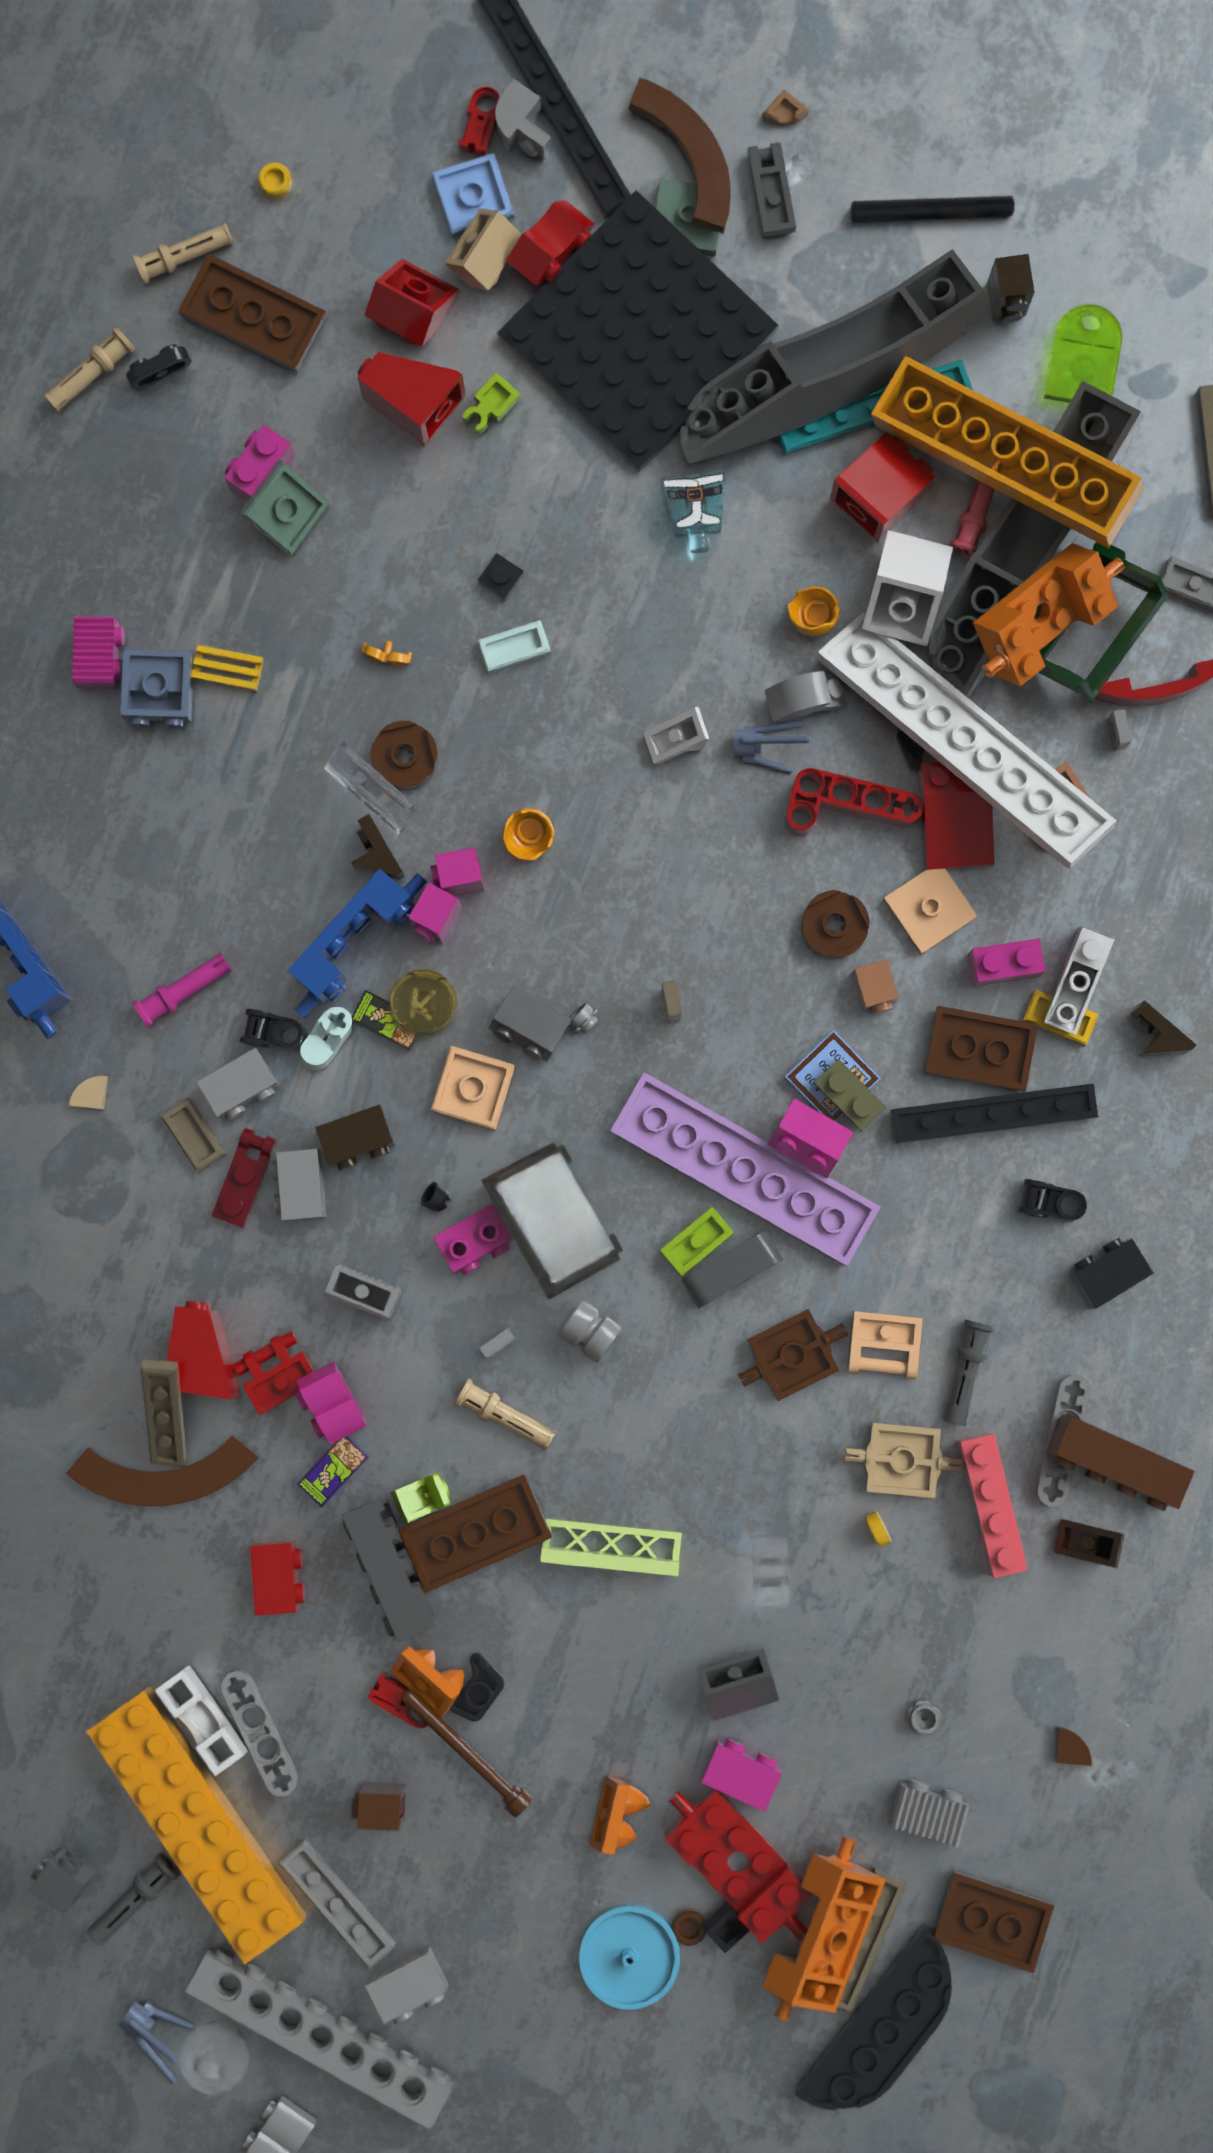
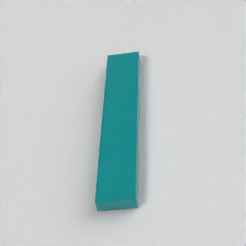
M962 359L932 369L973 390ZM888 384L829 415L777 436L784 456L875 426L871 413Z

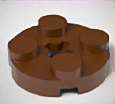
M411 721L390 723L379 732L380 734L372 744L370 758L376 774L387 786L398 789H412L424 784L434 775L438 763V749L431 733ZM401 747H406L407 751L410 752L414 751V756L409 758L408 763L403 764L402 760L395 759V755L400 754Z
M830 890L817 895L810 901L802 916L801 929L805 942L813 951L823 958L839 959L850 956L861 947L867 937L870 921L864 904L857 897L841 891ZM830 916H834L836 920L841 918L844 920L845 924L841 926L842 932L836 934L834 930L829 931L826 926L830 923Z

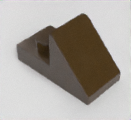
M370 814L358 819L357 821L362 829L356 833L366 850L370 847H373V850L351 862L353 868L373 874L381 869L390 878L397 880L404 878L403 871Z
M1145 1000L1139 1003L1130 1014L1136 1019L1134 1024L1147 1035H1150L1152 1032L1156 1036L1139 1057L1187 1053L1197 1045Z
M1061 1519L1054 1553L1118 1569L1125 1534Z

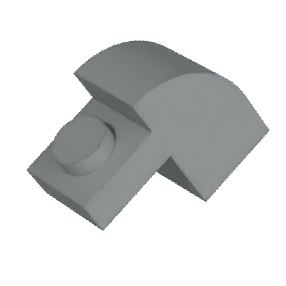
M515 79L512 80L502 93L496 105V123L499 139L510 152L519 142L521 149L528 155L533 157L537 155L545 160L552 151L551 136L532 124L541 112V98Z
M824 671L799 675L764 690L773 722L799 720L816 711L839 710L847 706L840 678L835 674H824Z

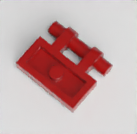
M293 1331L281 1337L279 1334L269 1339V1344L255 1352L252 1350L242 1355L243 1359L232 1364L238 1376L249 1370L251 1371L254 1379L244 1384L243 1387L259 1415L295 1396V1393L299 1391L297 1380L315 1371L304 1351L293 1357L289 1354L288 1348L298 1343V1339ZM277 1355L281 1364L264 1372L261 1363Z

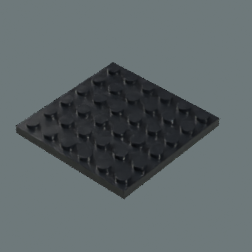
M635 190L562 265V270L552 282L547 281L497 334L640 472L681 430V426H685L689 414L687 408L697 393L715 377L763 346L779 329V325L648 200Z

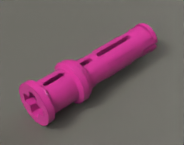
M220 952L217 956L167 987L165 984L163 986L160 985L156 987L157 991L140 1002L136 1000L132 1004L147 1028L152 1026V1021L168 1011L175 1012L176 1008L179 1007L178 1003L232 970Z

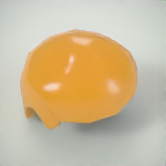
M812 586L798 590L791 603L787 604L791 624L801 634L810 637H818L828 633L835 626L840 615L838 600L827 588Z
M522 808L511 814L506 820L502 841L507 852L516 859L533 861L550 848L553 842L554 828L549 817L539 809Z

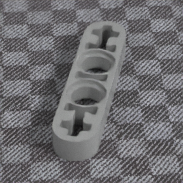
M1078 1375L1063 1377L1059 1381L1055 1394L1036 1484L1038 1500L1049 1507L1061 1506L1069 1495L1073 1471L1064 1467H1054L1050 1461V1454L1046 1450L1061 1414H1069L1082 1421L1085 1419L1090 1387L1088 1382ZM1073 1380L1077 1381V1387L1082 1389V1394L1075 1395L1073 1400V1406H1080L1079 1412L1072 1409H1060L1061 1402L1069 1403L1070 1394L1065 1392V1386L1072 1385ZM1047 1469L1055 1473H1065L1064 1480L1057 1477L1056 1488L1061 1490L1060 1496H1054L1052 1501H1048V1495L1043 1493L1044 1486L1050 1487L1053 1476H1046Z
M233 1670L221 1682L223 1697L267 1789L276 1797H286L298 1785L299 1777L296 1768L253 1678L244 1670ZM232 1677H236L238 1681L244 1679L246 1682V1686L242 1688L245 1698H248L251 1694L254 1697L253 1701L246 1702L239 1709L235 1704L242 1700L239 1693L229 1690V1686L233 1683ZM247 1708H256L260 1711L262 1721L258 1726L249 1727L243 1721V1713ZM270 1739L276 1744L277 1752L274 1757L268 1759L259 1754L258 1744L260 1741ZM279 1758H283L284 1763L279 1764L278 1768L283 1776L289 1774L291 1777L287 1783L288 1789H284L282 1785L275 1786L273 1781L277 1778V1773L274 1767L268 1772L265 1766L272 1765Z

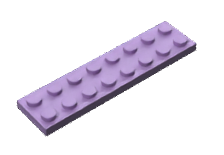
M643 1072L610 1130L611 1133L846 1267L849 1265L881 1208L879 1205L835 1180L815 1173L791 1157L781 1154L777 1149L768 1145V1142Z

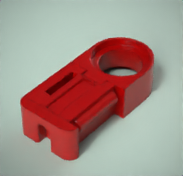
M483 86L472 94L467 110L468 122L462 140L458 139L460 151L479 157L488 154L497 125L496 105L500 98L499 93L494 88ZM482 97H491L496 104L492 110L482 111L477 107V102Z
M382 1672L369 1693L368 1699L415 1728L428 1727L424 1721H417L413 1718L411 1709L402 1700V1694L410 1689L390 1676L389 1678L385 1677L388 1672Z

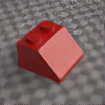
M401 259L375 281L364 316L372 319L379 327L390 329L400 334L407 342L423 346L436 334L457 297L459 288Z

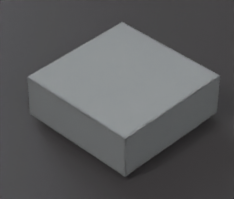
M1125 709L1116 710L1108 717L1107 723L1113 749L1120 750L1127 748L1132 739Z
M507 1328L479 1348L486 1358H490L514 1342L515 1336Z

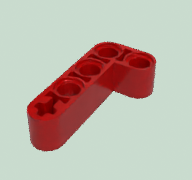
M806 768L801 770L795 778L785 816V825L789 832L796 836L806 835L812 831L819 808L821 807L902 828H909L919 821L924 811V804L922 799L913 792L815 768ZM804 779H812L817 783L818 790L813 793H806L801 789L800 782ZM837 787L847 788L851 795L850 799L846 801L837 800L833 795V790ZM869 795L879 796L883 801V807L880 809L869 808L865 801L866 797ZM891 799H894L893 809L891 813H887L886 811L891 803ZM905 803L910 804V809L913 811L909 817L904 816V810L901 809ZM796 811H804L809 815L810 822L807 825L799 826L792 820V814Z

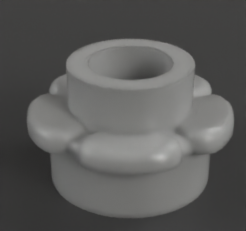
M587 1003L578 1007L569 1017L572 1019L570 1022V1026L573 1029L572 1032L576 1033L579 1030L583 1034L588 1032L598 1021L595 1017L597 1009H592Z
M918 1701L914 1707L908 1710L907 1720L911 1724V1730L916 1734H932L939 1728L941 1712L937 1706H932L929 1701ZM922 1715H927L926 1721L921 1720Z

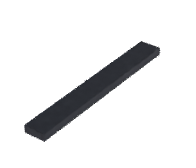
M477 0L528 89L541 98L542 113L604 219L609 218L631 194L517 0Z

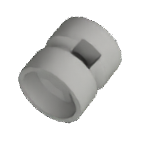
M583 1300L558 1336L572 1346L582 1345V1353L598 1363L622 1327L608 1317L600 1319L599 1310Z

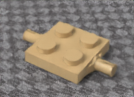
M871 1422L870 1441L866 1450L846 1447L845 1454L858 1455V1457L844 1456V1462L865 1464L867 1472L866 1492L935 1498L936 1483L941 1471L961 1473L962 1467L949 1466V1464L963 1465L962 1458L942 1457L940 1449L941 1429Z

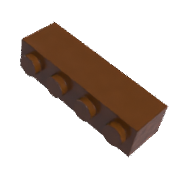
M1061 1414L1046 1450L1047 1453L1056 1456L1054 1463L1072 1471L1075 1465L1087 1470L1085 1477L1104 1484L1106 1479L1117 1484L1116 1491L1135 1498L1137 1493L1148 1497L1146 1504L1162 1511H1166L1167 1506L1180 1509L1195 1472L1080 1419Z

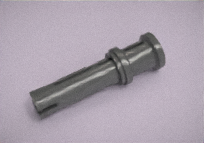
M965 1319L964 1325L967 1327L962 1347L957 1349L958 1357L961 1358L947 1414L944 1418L945 1421L966 1426L967 1423L966 1419L980 1363H984L988 1357L985 1351L989 1335L995 1329L993 1326Z
M158 1853L155 1856V1862L143 1874L138 1873L132 1881L133 1886L87 1929L90 1938L96 1944L102 1946L146 1901L156 1900L159 1897V1891L171 1879L176 1880L181 1875L175 1863L165 1854Z

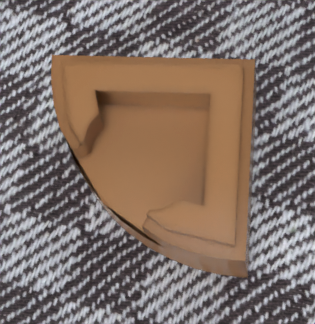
M784 89L762 113V118L775 125H792L806 118L809 110Z

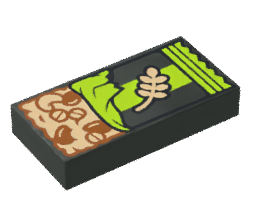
M367 990L364 991L351 1016L352 1022L411 1051L419 1034L406 1030L396 1021L392 1013L391 1002Z

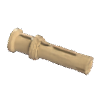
M223 223L221 226L195 235L170 247L161 244L158 246V250L141 257L134 255L132 259L143 284H147L152 277L165 272L173 273L177 269V265L205 255L225 245L233 244V239L226 223Z
M116 326L112 329L113 334L99 346L94 345L91 347L92 350L89 351L91 355L64 377L54 388L44 394L58 412L104 371L109 372L115 369L114 364L128 352L133 353L136 350Z
M468 1378L454 1403L456 1407L462 1405L478 1414L480 1420L488 1421L490 1419L543 1448V1450H547L556 1433L555 1430H551L527 1415L499 1401L501 1397L497 1393L493 1392L490 1394L475 1386L473 1380Z

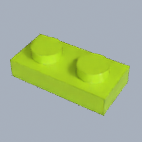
M711 1207L660 1251L682 1277L734 1232L717 1211Z

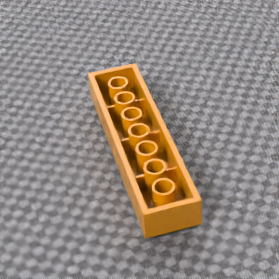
M907 356L902 360L871 413L877 428L900 438L917 449L1107 548L1112 544L1144 490L1141 476Z
M151 1686L86 1731L244 1964L251 1961L303 1923L307 1914Z

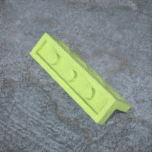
M545 1518L550 1531L551 1527L566 1528L574 1540L564 1548L549 1547L550 1539L544 1541L540 1562L678 1576L682 1532ZM572 1529H580L585 1531L581 1533L579 1536H577ZM590 1531H599L609 1543L598 1552L589 1551L581 1539ZM606 1532L619 1533V1535L612 1540ZM625 1534L634 1535L642 1544V1547L633 1555L623 1554L615 1544ZM640 1536H648L653 1538L647 1543H645ZM659 1538L674 1539L672 1559L657 1558L649 1546ZM578 1543L583 1550L570 1548ZM612 1546L617 1553H607L605 1551ZM646 1549L651 1557L638 1555Z

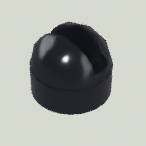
M432 1182L422 1195L421 1205L431 1211L441 1212L447 1208L444 1204L445 1201L451 1200L450 1193L442 1185Z

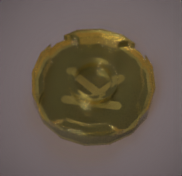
M429 969L413 970L401 979L399 978L393 986L389 999L390 1013L396 1024L406 1032L418 1036L433 1035L443 1031L452 1022L457 1009V995L453 986L447 982V978L441 973Z

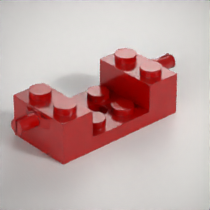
M710 1788L693 1806L679 1790L674 1793V1796L680 1803L673 1795L668 1802L682 1816L665 1832V1840L689 1866L692 1864L737 1912L739 1920L762 1944L776 1930L784 1926L791 1931L798 1941L802 1940L804 1937L800 1931L806 1936L808 1929L795 1915L799 1907L813 1895V1893L801 1887L803 1878L722 1792ZM733 1852H742L747 1856L748 1862L743 1869L734 1870L729 1867L727 1863L728 1857Z

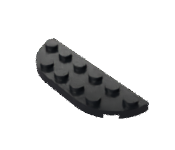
M925 1925L919 1930L794 2091L797 2097L818 2108L834 2111L836 2109L852 2107L860 2108L874 2102L892 2087L940 2025L951 1999V1972L949 1961L942 1945Z

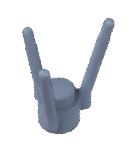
M802 720L756 727L744 726V729H735L734 756H742V763H754L791 774L793 772L791 767L757 757L755 753L761 754L762 744L809 743L811 739L808 736H762V733L802 727L804 725Z
M148 2001L143 2007L135 2002L122 2018L119 2026L125 2030L124 2034L139 2046L170 2083L174 2084L177 2081L176 2077L143 2039L150 2043L171 2063L175 2064L178 2061L177 2057L149 2032L156 2023L151 2017L153 2015L188 2030H192L194 2025L156 2008Z

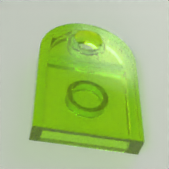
M1084 304L1072 308L1061 318L1054 336L1044 399L1070 403L1082 381L1113 396L1123 337L1119 321L1109 310L1099 305ZM1085 316H1094L1099 320L1100 327L1096 330H1089L1084 327L1082 319Z

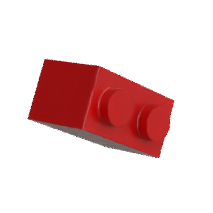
M295 1540L251 1545L255 1616L298 1612L300 1604L305 1603L304 1583H298L297 1569L303 1568L302 1549L296 1548Z

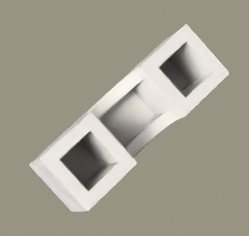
M190 1665L155 1690L172 1716L182 1720L188 1727L197 1743L196 1750L215 1776L248 1752V1747Z

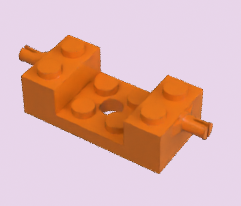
M1071 543L974 621V627L989 662L982 666L984 674L989 678H992L995 674L996 677L1018 686H1022L1045 667L1039 650L1076 620L1095 626L1119 607L1111 588V579L1125 569L1123 561L1116 557L1107 566L1103 567L1097 551ZM1041 604V612L1036 619H1034L1037 606Z
M842 1837L843 1839L836 1855L827 1857L813 1853L811 1861L806 1868L801 1887L820 1897L817 1908L814 1910L806 1937L800 1946L799 1955L795 1958L775 1954L768 1967L762 1987L781 1998L774 2016L783 2021H789L793 2006L832 2013L836 2012L886 1882L882 1877L849 1861L857 1843L856 1840L850 1837Z

